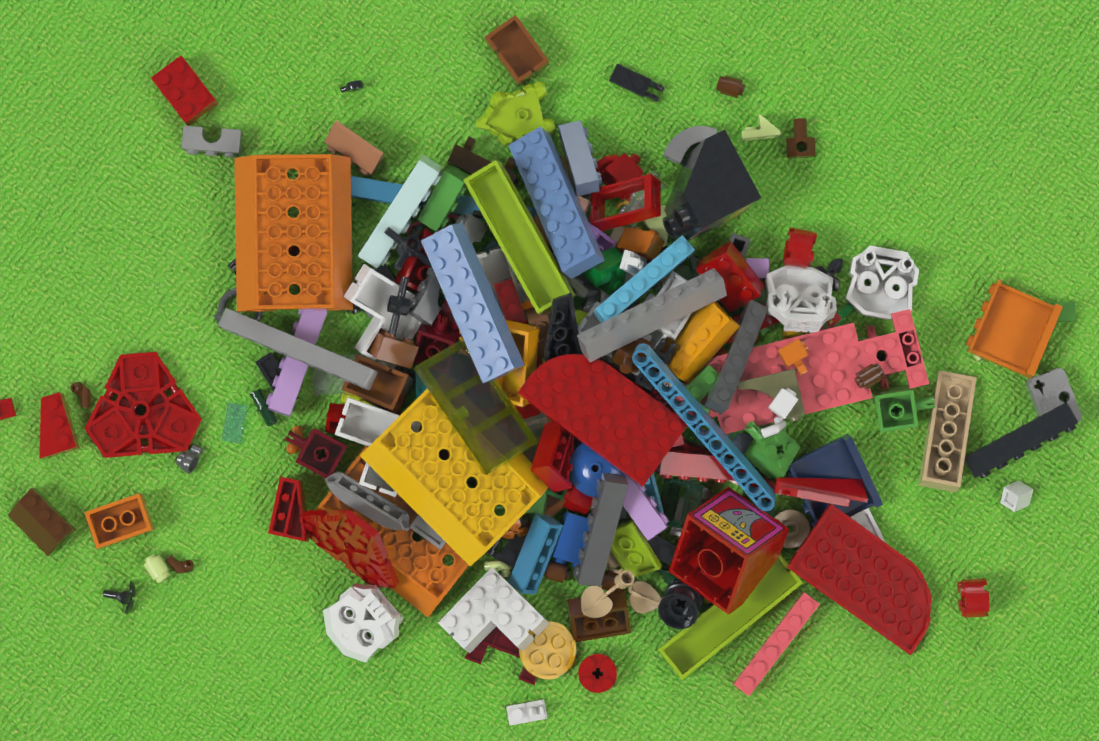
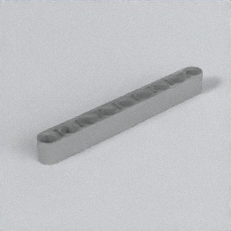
M225 308L217 325L230 333L367 390H370L378 373L369 367Z

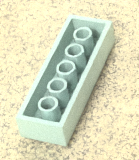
M422 155L358 257L375 268H378L380 264L384 266L391 255L390 248L394 250L398 244L387 236L384 231L387 227H390L397 234H404L412 222L409 220L410 217L415 218L422 207L419 203L421 200L425 202L433 190L430 186H436L443 174L440 172L442 166Z

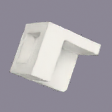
M1016 481L1004 487L1000 503L1014 512L1029 506L1033 489L1021 481Z

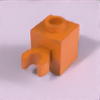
M797 339L777 350L785 367L794 364L799 375L808 372L801 359L808 356L807 351H809L804 341Z

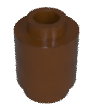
M727 75L725 77L720 76L716 91H720V94L738 98L739 95H743L745 85L742 84L743 80Z
M875 363L857 372L854 380L860 389L864 388L867 390L880 382L885 374L880 365Z
M550 560L543 576L545 579L563 583L564 580L568 581L570 569H567L568 565Z
M605 570L601 588L604 590L611 589L615 585L614 580L618 573ZM617 588L614 591H624L625 589Z

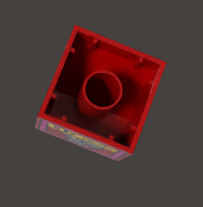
M727 487L687 514L669 572L729 615L746 601L777 561L789 528L784 526L778 519L759 509L748 498Z

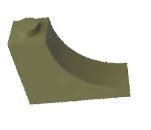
M795 369L738 383V391H758L769 396L772 400L780 389L786 390V388H789L797 394L795 397L799 400L785 419H790V422L802 420L801 416L805 415Z

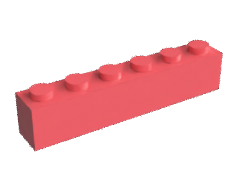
M802 592L732 684L750 696L820 604L805 592Z

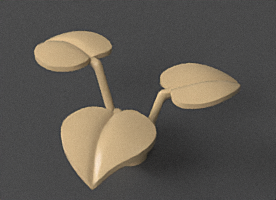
M610 550L606 568L608 567L610 572L618 573L614 580L615 585L605 593L599 586H590L585 589L581 597V609L585 616L591 618L603 617L610 612L613 606L611 599L607 596L617 588L625 589L628 586V592L631 593L629 604L638 613L644 614L658 608L661 597L650 584L643 581L633 583L634 575L631 571L613 569L618 567L619 564Z

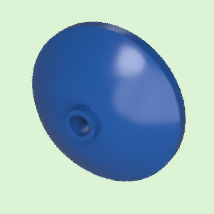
M583 443L571 455L570 464L573 465L572 471H569L571 481L580 492L587 496H597V481L601 479L602 473L626 477L624 473ZM595 464L599 467L597 472H594L592 469Z

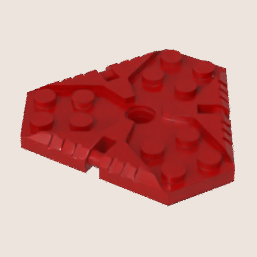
M157 352L121 354L104 387L107 390L104 396L100 395L84 428L104 458L143 455V453L162 454L188 451L203 419L184 391L178 388L176 385L177 381ZM168 389H170L173 393L169 397L165 393V391H167ZM113 393L119 395L116 402L111 400ZM140 405L146 407V413L142 416L137 414V408ZM142 439H148V445H142Z
M309 510L301 515L304 520L303 525L309 533V538L331 557H334L335 560L338 562L342 561L345 564L344 567L355 573L365 583L376 585L378 588H395L399 584L390 559L386 558L388 553L379 532L351 510H329L328 512L325 510Z

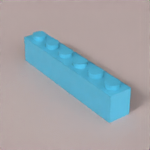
M682 235L594 310L593 314L602 323L625 312L688 259L695 249Z

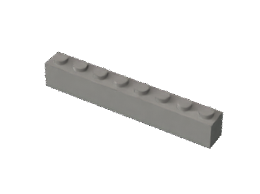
M713 268L578 334L577 338L581 352L589 362H592L727 296L723 278Z

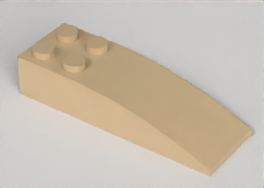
M938 371L933 395L935 408L930 410L919 486L950 492H957L961 487L977 377Z

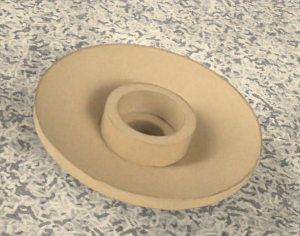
M785 510L775 517L784 526L791 525L793 527V531L791 533L788 532L783 547H799L810 532L807 518L796 510Z

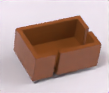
M516 15L484 37L487 45L494 54H497L498 60L518 87L532 77V72L536 75L549 65V60Z
M356 355L354 362L369 367L378 373L370 390L347 381L344 382L341 390L352 397L399 415L414 380L407 374Z

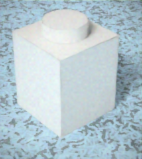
M786 388V390L780 389L768 406V409L782 419H785L799 400L795 397L797 394L789 388Z

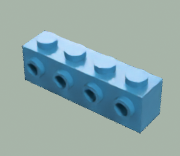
M535 514L508 583L520 593L536 594L563 525L550 515Z

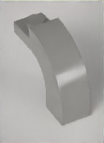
M696 126L681 131L670 141L663 154V158L680 165L685 153L691 147L699 145L706 138L716 134L717 129Z

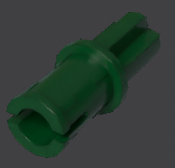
M261 389L252 392L250 396L258 408L257 412H260L266 425L269 427L276 424L277 419L273 412L268 410L269 405L266 404V399Z

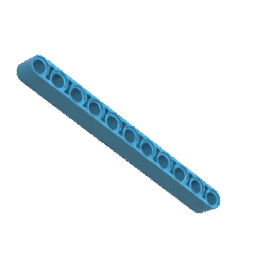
M351 176V197L391 204L403 185ZM433 190L431 191L430 195L428 196L425 202L421 200V202L419 203L422 205V210L426 205L428 199L430 198ZM463 195L458 199L457 202L459 204L455 211L450 212V214L457 216L463 214L473 215V210L480 209L473 197ZM526 206L528 211H531V216L534 219L537 214L536 209Z
M645 343L637 345L632 356L634 364L762 511L772 510L775 505L776 493H774L770 485L654 350ZM638 353H645L647 357L642 358ZM656 367L659 369V372H653L650 368ZM663 382H669L672 386L667 387ZM681 396L684 398V401H678L675 397ZM688 411H694L697 415L692 416ZM705 425L709 429L703 430L700 426ZM713 440H719L722 444L717 445ZM731 454L734 458L729 459L725 455ZM738 469H744L746 473H740ZM756 483L759 487H752L750 484ZM767 497L771 499V501L766 502L762 498Z

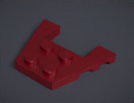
M496 626L471 653L468 652L465 655L464 659L481 664L487 646L520 658L519 648ZM523 666L519 680L535 686L536 677L530 674Z

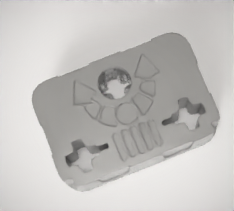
M1058 368L1026 382V388L1038 417L1068 402L1078 422L1081 421V411L1078 408L1076 398L1063 369ZM1041 383L1042 387L1035 389L1034 385ZM1061 392L1067 396L1065 402L1059 399Z

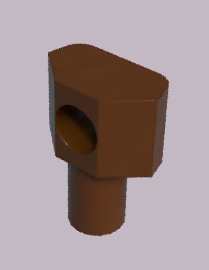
M793 119L794 138L786 139L787 158L816 157L815 138L807 137V119ZM798 143L804 144L806 151L799 152L796 149V145Z

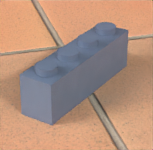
M581 120L559 125V137L576 195L581 196L599 192V183H602L600 172H596L595 169L597 168L596 158L591 156L593 149L591 142H587L589 138L587 128H583Z

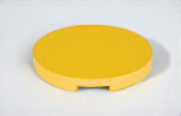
M548 621L550 624L538 636L529 630L528 633L535 639L524 651L519 649L520 659L525 669L533 676L541 679L558 678L572 667L576 658V642L564 625L553 621Z

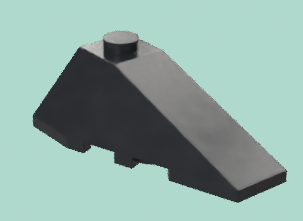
M571 293L554 298L552 301L544 352L545 362L562 355L582 354L577 338L579 332Z

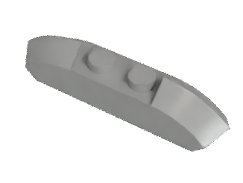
M342 472L334 473L325 478L332 493L348 506L386 528L409 531L410 517L408 512L367 487L359 485L357 481Z

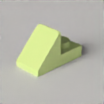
M760 114L758 115L759 129L747 127L740 134L741 141L778 138L781 135L780 130Z

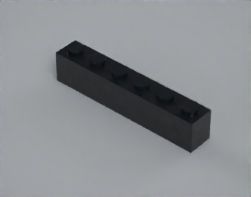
M1065 402L966 455L965 461L975 478L979 476L982 479L991 474L989 470L995 467L999 470L1008 465L1006 461L1012 458L1016 461L1025 456V451L1029 449L1034 451L1042 447L1041 443L1048 439L1051 442L1059 437L1058 433L1064 430L1066 433L1077 428L1075 424L1078 423V420L1068 402Z

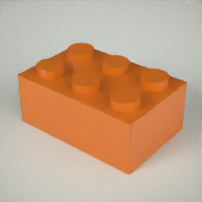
M142 493L84 512L96 549H102L155 530Z

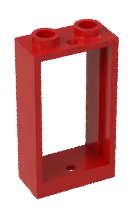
M647 174L599 187V192L591 193V225L601 231L661 216V181L654 175ZM644 190V208L605 218V200Z

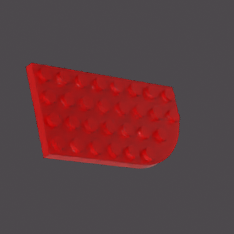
M567 354L546 361L533 371L516 393L641 487L645 485L688 426L680 417L613 367L599 359L589 362L582 354Z
M829 504L786 568L904 652L912 655L924 637L931 620L932 598L924 575L908 558L834 505Z

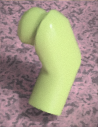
M485 561L484 563L486 571L492 567L495 570L502 571V577H510L512 574L511 566L502 561Z

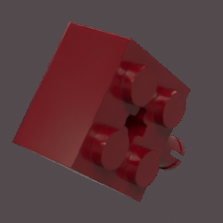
M439 311L436 324H423L418 330L416 346L419 348L413 364L448 375L453 367L449 366L451 358L457 359L459 337L462 334L459 333L460 331L447 328L450 313L446 312V316H444L445 311Z
M315 428L312 429L308 438H303L290 430L288 435L293 437L294 440L289 437L285 439V442L294 445L301 451L295 462L324 478L333 474L347 448V445ZM322 448L325 449L327 456L318 459L316 451H320Z

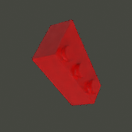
M58 392L42 397L39 459L50 458L80 448L64 394Z
M554 421L544 425L531 471L552 492L572 488V482H569V471L573 469V465L570 464V454H573L574 436Z
M280 477L268 534L309 542L308 531L304 527V520L301 517L306 511L303 481Z

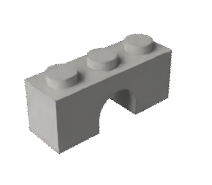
M183 126L182 149L186 151V154L198 155V152H202L206 156L216 157L217 154H225L224 157L236 158V155H241L243 136L241 130L222 129L220 139L215 143H209L205 141V129L203 127Z

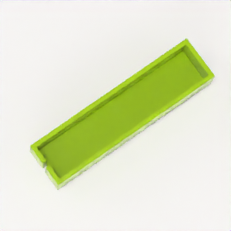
M495 160L465 178L464 182L537 314L544 315L551 311L554 298L568 293L575 297L574 291L502 162Z
M781 555L739 608L728 615L712 604L698 616L692 626L680 630L657 649L681 680L685 679L803 584L795 573L786 570L788 563Z

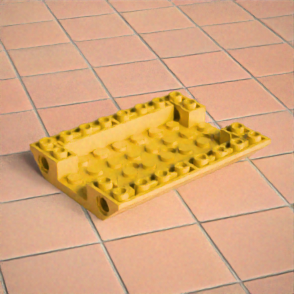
M443 373L360 455L469 566L484 555L548 489L531 471L532 463ZM415 421L422 425V429L418 433L411 430V424ZM446 449L449 452L448 460H441L439 458L440 450ZM469 477H474L477 480L475 488L467 486L466 481ZM496 505L504 507L505 513L502 516H497L494 513Z

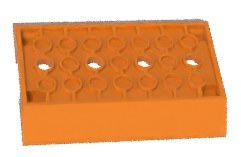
M333 154L251 155L235 158L237 312H268L293 309H314V311L353 310V303L344 297L353 282L350 157ZM289 170H296L299 174L298 177L293 180L289 179L287 176ZM290 208L298 209L299 215L296 218L289 217L288 210ZM297 246L300 253L297 256H291L288 253L290 247ZM291 285H298L300 293L292 295L289 292Z
M369 446L362 450L344 473L358 483L366 465V462L360 455ZM377 486L376 490L368 488L408 512L410 525L418 514L398 494L394 497L379 491L380 486ZM332 491L327 494L316 509L325 510L326 512L329 510H351L376 529L388 553L386 558L390 559L399 580V584L391 589L427 617L431 615L469 566L447 543L440 550L424 537L422 541L416 542L412 538L415 531L410 527L409 531L386 528L339 500ZM447 554L452 555L454 558V563L451 566H446L443 563V557Z

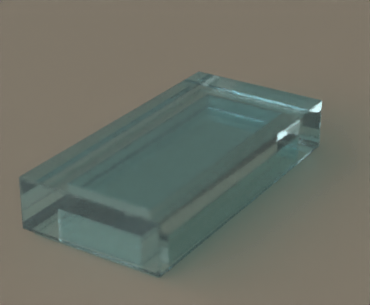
M228 403L222 441L242 443L248 406Z

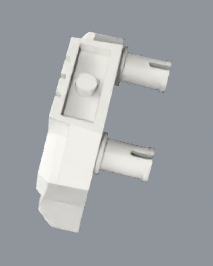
M869 246L851 260L849 275L852 279L845 300L861 315L885 320L892 319L891 313L907 309L912 311V287L917 285L919 269L910 258L908 252ZM880 265L891 268L884 274ZM866 279L870 280V286L864 284ZM893 285H898L899 290L894 291L892 289Z
M784 266L768 273L765 279L768 296L766 307H768L767 314L777 318L784 325V331L819 332L826 321L834 318L837 310L836 299L831 296L833 278L813 267L805 269Z
M355 583L340 595L339 601L323 610L326 634L343 655L365 663L372 658L379 648H384L399 636V624L403 621V616L400 617L401 613L393 607L376 585ZM348 610H351L353 615H350ZM367 632L371 634V638L367 636Z

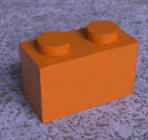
M626 227L617 248L622 253H624V250L632 251L652 261L659 255L665 241L654 230L644 231L639 227H634V229Z

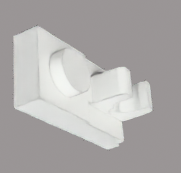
M624 250L620 269L635 276L647 265V259L632 251Z
M544 699L506 706L509 725L548 718Z

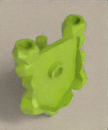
M537 81L534 85L528 84L523 87V90L519 89L514 93L498 91L492 94L489 102L491 106H488L484 115L476 120L475 126L478 129L489 131L494 136H498V140L504 146H508L540 126L550 135H553L556 132L554 121L548 118L543 119L539 99H543L547 95L545 83Z

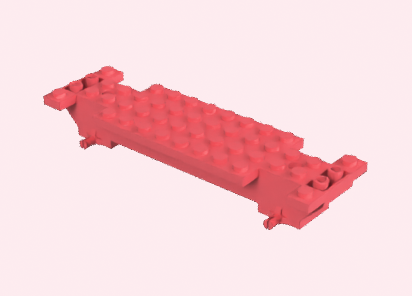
M910 309L891 313L895 333L883 336H876L874 325L866 327L869 338L858 341L855 325L850 323L753 347L739 381L795 369L805 414L873 398L870 388L867 390L864 388L860 389L854 380L856 378L855 374L870 364L878 363L885 374L880 381L882 389L885 387L889 388L888 376L901 371H905L909 389L929 384ZM797 339L804 341L809 349L807 351L808 356L801 359L808 371L802 375L798 374L794 364L785 367L777 352L780 348ZM878 351H883L886 354L884 361L877 359L876 354ZM728 354L712 357L705 367L709 364L719 374ZM737 388L729 408L724 413L719 414L713 410L709 411L711 418H718L719 426L725 434L745 430L746 425L750 421H754L757 426L773 423L774 418L778 417L777 414L768 409V406L773 401L769 396L754 390L738 391ZM708 394L700 401V403L703 406L706 402ZM681 396L675 397L678 401H684V398ZM665 399L658 401L680 417ZM688 411L692 416L697 415L694 411ZM682 434L672 447L684 445Z

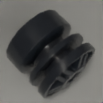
M675 579L667 585L658 605L659 616L667 626L673 629L682 630L689 628L698 618L704 603V597L680 579Z

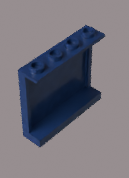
M848 433L793 460L786 472L788 478L861 479L866 490L867 503L850 500L849 507L834 505L849 517L873 505L876 508L883 505L853 438ZM802 499L804 502L802 508L806 515H810L812 519L810 525L813 528L829 504Z

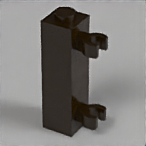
M468 137L463 148L455 145L447 161L449 165H453L469 175L492 162L471 152L476 142L471 137ZM509 157L505 169L517 188L519 183L517 181L518 177L512 173L516 162L513 158Z

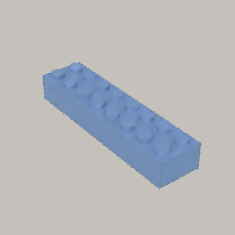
M540 126L509 144L508 146L562 272L573 279L603 262L604 257L551 135Z
M463 223L452 224L421 240L482 383L494 381L525 366Z

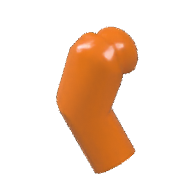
M301 426L292 428L294 433L304 438ZM290 443L286 447L287 452L290 454L299 452V448Z

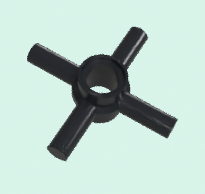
M418 224L412 235L405 238L401 237L390 227H387L384 231L387 236L399 244L397 246L399 258L394 265L396 270H401L406 260L414 256L429 268L432 266L428 257L420 251L421 241L418 238L424 230L422 225Z
M401 277L397 296L390 295L388 300L387 312L393 313L388 332L390 334L396 335L400 315L407 316L410 309L411 300L405 298L409 282L408 277Z

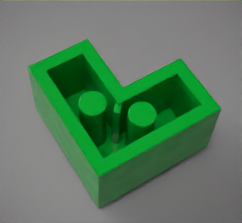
M613 247L601 252L604 257L603 262L581 274L608 296L624 285L626 271L620 269L623 255Z

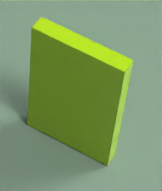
M634 520L617 525L611 552L623 571H631L634 577L661 569L660 561Z

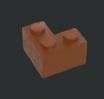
M380 328L367 352L376 359L411 369L419 348L413 343L414 340L403 337L402 340L396 338L397 335L388 333L389 330Z

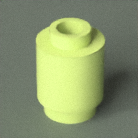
M152 554L145 559L146 563L143 566L153 581L156 580L157 583H160L170 576L169 568L160 555L155 556V554Z

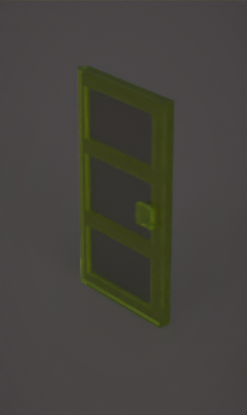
M464 339L414 368L487 475L539 443L497 380L482 383Z

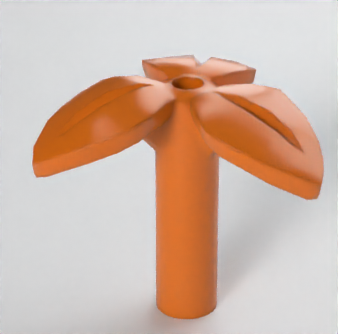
M518 519L502 538L513 539L515 534L519 537L526 536L530 527L520 528L521 522Z

